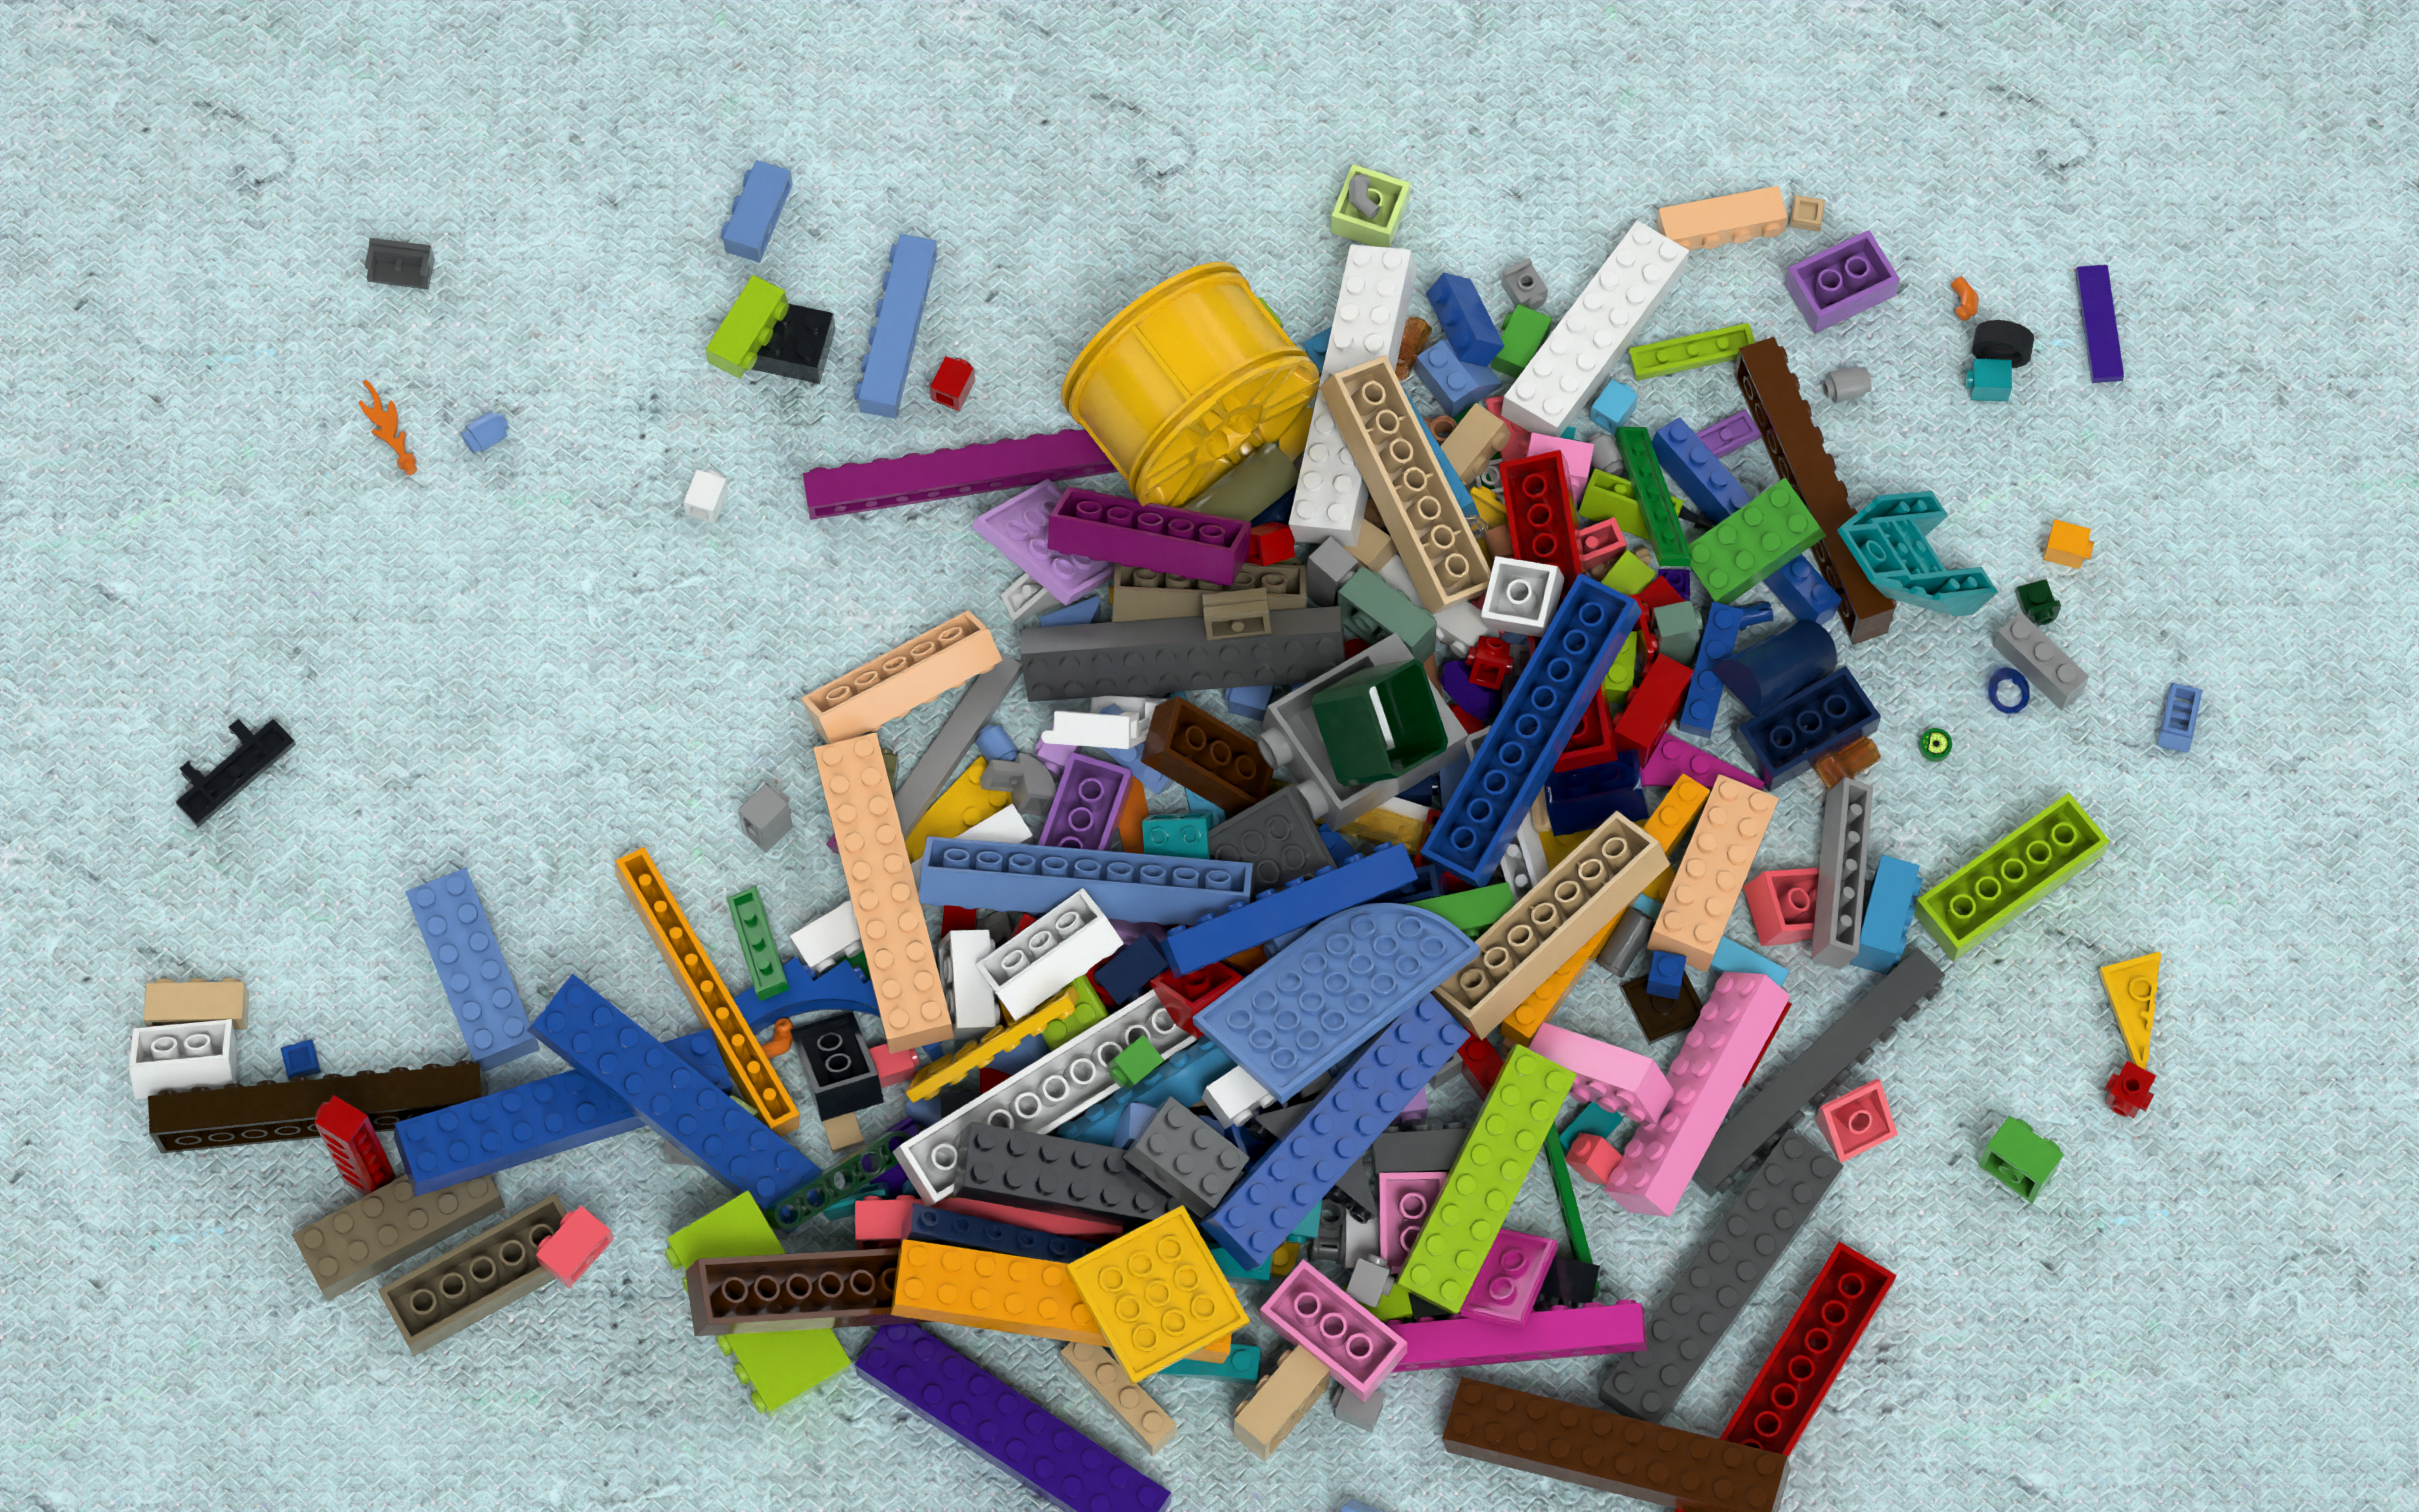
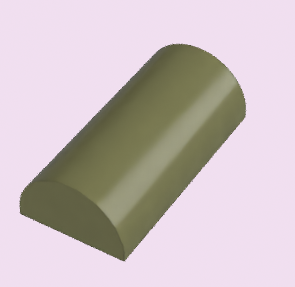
M1266 442L1182 509L1250 522L1297 485L1300 473L1276 445Z

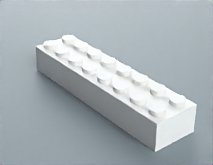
M1637 220L1505 394L1501 416L1530 433L1560 437L1685 272L1690 250Z

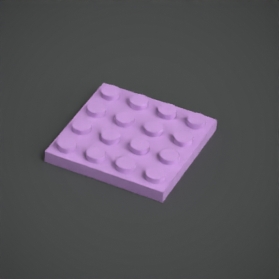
M1046 479L975 519L972 528L986 541L1000 550L1007 559L1024 570L1031 579L1048 590L1055 599L1067 606L1113 579L1115 562L1105 560L1094 561L1089 557L1075 554L1063 555L1058 551L1047 549L1049 515L1059 502L1064 491L1049 479Z

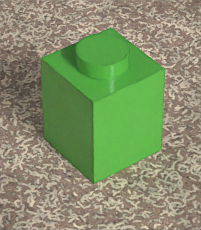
M1142 1035L1111 1060L1107 1066L1110 1068L1109 1074L1118 1086H1124L1129 1090L1161 1064L1164 1059L1147 1038Z

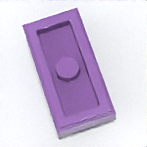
M1746 409L1696 433L1697 437L1717 459L1761 438V432Z

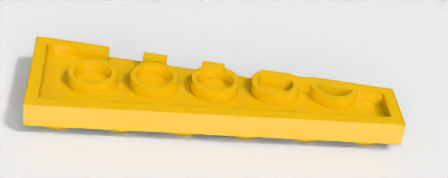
M982 756L977 758L931 806L906 839L905 845L910 864L924 856L927 836L955 838L1013 804L1011 792L981 788L980 777L989 765Z
M1071 985L1058 994L1047 998L1036 1006L1030 1014L1022 1016L1017 1021L1014 1018L1010 1020L1008 1028L1005 1029L1003 1025H998L991 1029L981 1039V1043L978 1044L973 1039L964 1044L963 1048L954 1057L949 1052L936 1061L920 1068L906 1091L907 1096L912 1103L921 1098H924L925 1101L930 1100L941 1091V1086L948 1082L952 1085L960 1082L968 1075L967 1071L975 1066L978 1069L985 1067L994 1060L996 1053L1004 1050L1005 1053L1010 1052L1022 1042L1021 1038L1028 1034L1034 1037L1043 1032L1049 1026L1048 1022L1056 1017L1059 1020H1063L1076 1010L1075 1005L1080 996L1079 993Z

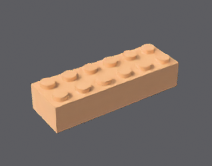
M967 610L800 699L815 731L827 744L859 737L865 733H873L889 720L904 717L912 708L922 703H930L936 700L942 692L950 688L961 687L967 682V679L976 674H984L991 671L995 664L1003 660L989 629Z
M1718 775L1652 930L1647 949L1686 956L1685 964L1706 973L1708 972L1779 800L1778 797L1723 775Z

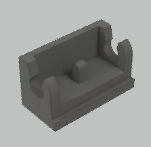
M370 238L365 262V269H368L367 281L428 290L435 262L431 245Z

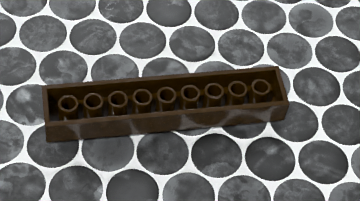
M464 1060L456 1062L455 1066L442 1067L440 1064H427L422 1066V1069L409 1070L406 1067L391 1068L389 1072L384 1073L363 1070L357 1072L354 1076L343 1077L341 1074L333 1073L324 1075L323 1079L310 1080L307 1077H295L290 1079V1082L283 1083L263 1080L253 1086L232 1083L225 1085L223 1089L213 1090L208 1087H194L190 1092L177 1093L174 1090H162L157 1095L148 1096L149 1134L161 1154L322 1138L314 1123L316 1121L315 1115L319 1107L324 1102L328 1103L333 1095L366 1114L375 1132L394 1131L395 1123L487 1096L488 1083L480 1063Z

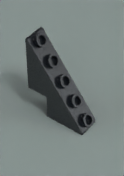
M1312 1101L1255 1116L1246 1121L1244 1125L1248 1128L1247 1132L1251 1137L1260 1142L1264 1141L1271 1147ZM1360 1156L1325 1196L1334 1203H1341L1350 1211L1349 1214L1355 1221L1366 1224L1369 1220L1379 1217Z

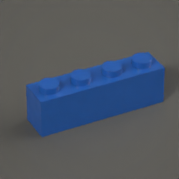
M1712 602L1679 731L1710 739L1724 688V683L1715 675L1712 669L1719 662L1732 656L1742 620L1743 609Z

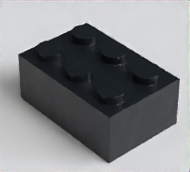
M789 304L784 319L782 321L778 320L772 328L773 334L769 343L766 346L762 345L757 352V360L751 370L820 384L836 330L834 315L831 312Z

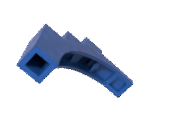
M797 957L783 965L790 990L759 1001L754 986H751L733 998L754 1036L775 1024L781 1018H789L820 1010L856 1011L881 1018L871 980H867L858 966L852 968L847 960H844L818 978L813 969H810L807 964L802 966ZM943 1041L921 1046L932 1062L943 1056L939 1045Z

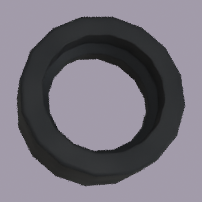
M1985 321L1980 323L1975 329L1972 353L1977 359L2012 360V368H2018L2026 365L2031 360L2034 334L2021 324L2011 321Z

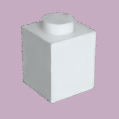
M696 469L683 501L686 515L716 524L729 492L726 478L712 470L704 472Z

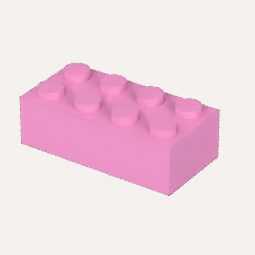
M1545 1022L1542 1023L1528 1048L1577 1074L1568 1092L1575 1100L1585 1104L1588 1101L1596 1103L1599 1107L1610 1113H1615V1111L1625 1113L1636 1122L1642 1123L1645 1120L1656 1124L1674 1092L1654 1059Z
M1304 1259L1260 1309L1262 1321L1293 1346L1301 1345L1330 1369V1375L1364 1403L1408 1352L1407 1342Z

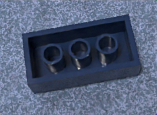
M1844 666L1738 726L1735 742L1760 779L1765 782L1764 785L1768 791L1771 792L1876 732L1881 715L1847 666Z

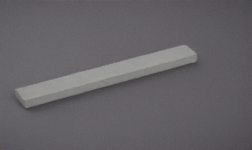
M1000 653L1003 661L995 664L991 671L979 675L894 797L904 842L975 742L978 733L986 726L1022 674L1021 662Z

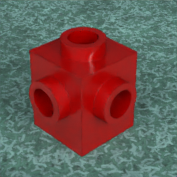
M1480 635L1477 646H1470L1466 660V665L1471 666L1468 682L1500 690L1504 675L1510 676L1514 657L1509 656L1511 643L1504 642L1495 637L1488 638Z
M2126 1061L2120 1075L2118 1076L2113 1073L2104 1091L2110 1093L2105 1104L2109 1105L2114 1113L2123 1117L2130 1116L2135 1118L2139 1109L2146 1112L2155 1095L2149 1092L2156 1075Z

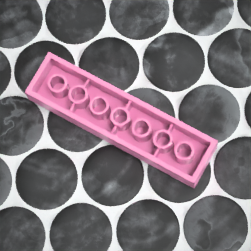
M1723 972L1722 976L1717 980L1715 989L1707 1003L1702 1007L1698 1020L1686 1036L1682 1049L1677 1058L1671 1063L1670 1070L1666 1076L1667 1081L1674 1090L1671 1098L1656 1124L1645 1120L1640 1123L1632 1140L1626 1145L1620 1163L1610 1174L1609 1182L1603 1190L1628 1212L1671 1217L1790 998V995L1766 974Z

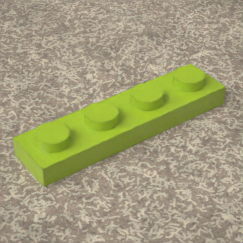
M1745 323L1632 347L1628 350V356L1635 380L1639 381L1737 360L1739 348L1753 344L1755 340L1750 324Z

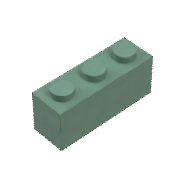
M1691 600L1653 608L1649 633L1654 632L1657 639L1658 651L1654 652L1655 660L1659 653L1686 667L1692 665L1693 656L1697 654L1696 642L1700 641L1699 630L1703 626L1700 612L1693 610Z

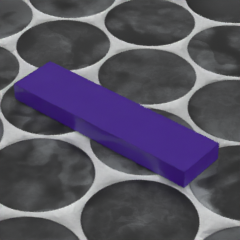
M2108 265L2077 267L2075 273L2092 383L2123 381L2124 371Z

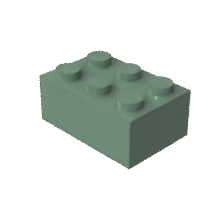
M1362 566L1338 591L1337 606H1341L1343 626L1370 647L1397 633L1413 657L1421 663H1424L1435 652L1437 621L1433 614L1427 609H1420L1413 604L1403 591L1395 590L1389 586L1379 573L1371 572Z

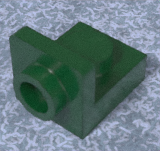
M2047 579L2016 587L2015 593L2022 613L2033 624L2046 625L2058 617L2061 604L2059 600H2054Z

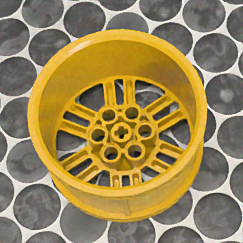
M1218 261L1198 265L1165 280L1117 314L1095 335L1076 358L1064 379L1060 397L1063 407L1076 423L1086 429L1127 481L1130 492L1143 507L1146 504L1155 503L1181 509L1266 442L1275 444L1296 422L1309 402L1314 399L1319 388L1320 379L1317 366L1305 351L1298 348L1251 291L1249 282L1237 267L1228 262Z

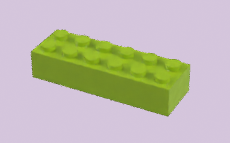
M2068 792L1918 898L1915 904L1914 915L1954 962L2102 857L2107 850L2110 840Z

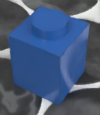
M1654 950L1646 993L1678 1000L1687 957Z

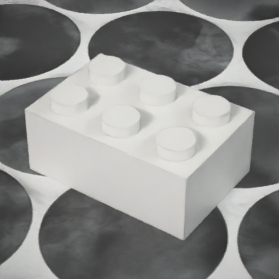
M989 930L950 931L937 943L939 977L954 1036L953 1039L949 1040L982 1039L984 1035L996 1027V1023H999L1000 1009L998 1004H994L993 989L975 965L995 951V942L993 939H990Z
M232 1019L133 1028L129 1072L135 1099L148 1098V1096L157 1095L162 1090H174L177 1093L190 1092L194 1087H208L213 1090L223 1089L225 1085L235 1083L238 1048Z

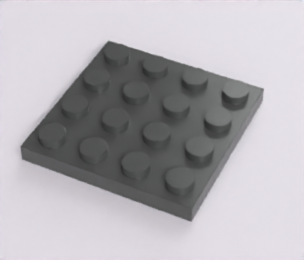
M1294 784L1286 786L1208 831L1210 860L1253 863L1249 904L1257 901L1256 895L1274 888L1275 893L1286 890L1285 884L1303 876L1305 882L1316 878L1314 872L1326 866L1333 865L1334 870L1338 869Z

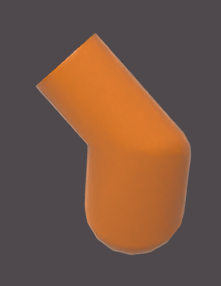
M1960 276L1951 284L1952 289L1961 298V305L1955 309V313L1961 320L1967 321L1978 312L1979 296L1968 282Z
M787 1018L777 1020L774 1025L775 1031L772 1040L760 1045L768 1060L787 1053L791 1048L793 1039L790 1030L795 1029V1027Z

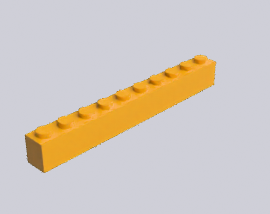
M1682 773L1642 828L1660 842L1667 859L1705 808L1710 792L1709 789ZM1644 890L1502 1021L1500 1035L1516 1044L1529 1048L1542 1023H1549L1602 950L1627 908L1636 903Z
M645 847L615 860L616 878L704 1030L711 1029L723 1063L747 1104L757 1110L758 1120L780 1137L798 1129L800 1113Z

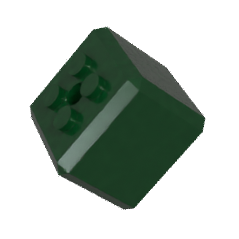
M1417 659L1363 668L1314 694L1311 701V706L1336 780L1345 787L1398 778L1446 751L1448 738L1423 663Z

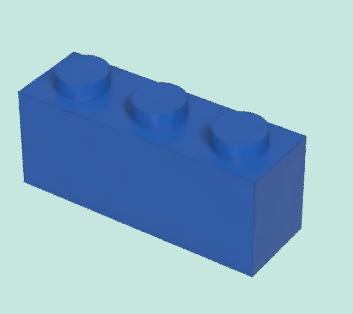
M1443 272L1426 292V296L1458 360L1487 367L1503 349L1504 344L1472 280Z

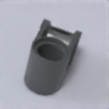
M1328 1198L1322 1201L1317 1238L1309 1240L1308 1243L1309 1262H1315L1316 1259L1335 1261L1336 1265H1343L1346 1254L1345 1230L1347 1212L1341 1203H1334ZM1322 1210L1331 1211L1335 1216V1223L1324 1220Z

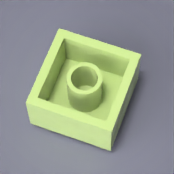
M1352 164L1331 216V233L1370 246L1391 248L1410 199L1411 183ZM1364 174L1371 181V185H1368V198L1380 207V211L1373 219L1367 217L1349 201V182L1355 175Z

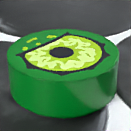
M1939 728L1927 730L1922 735L1919 743V750L1922 756L1932 762L1943 761L1949 756L1952 749L1950 735L1945 730Z

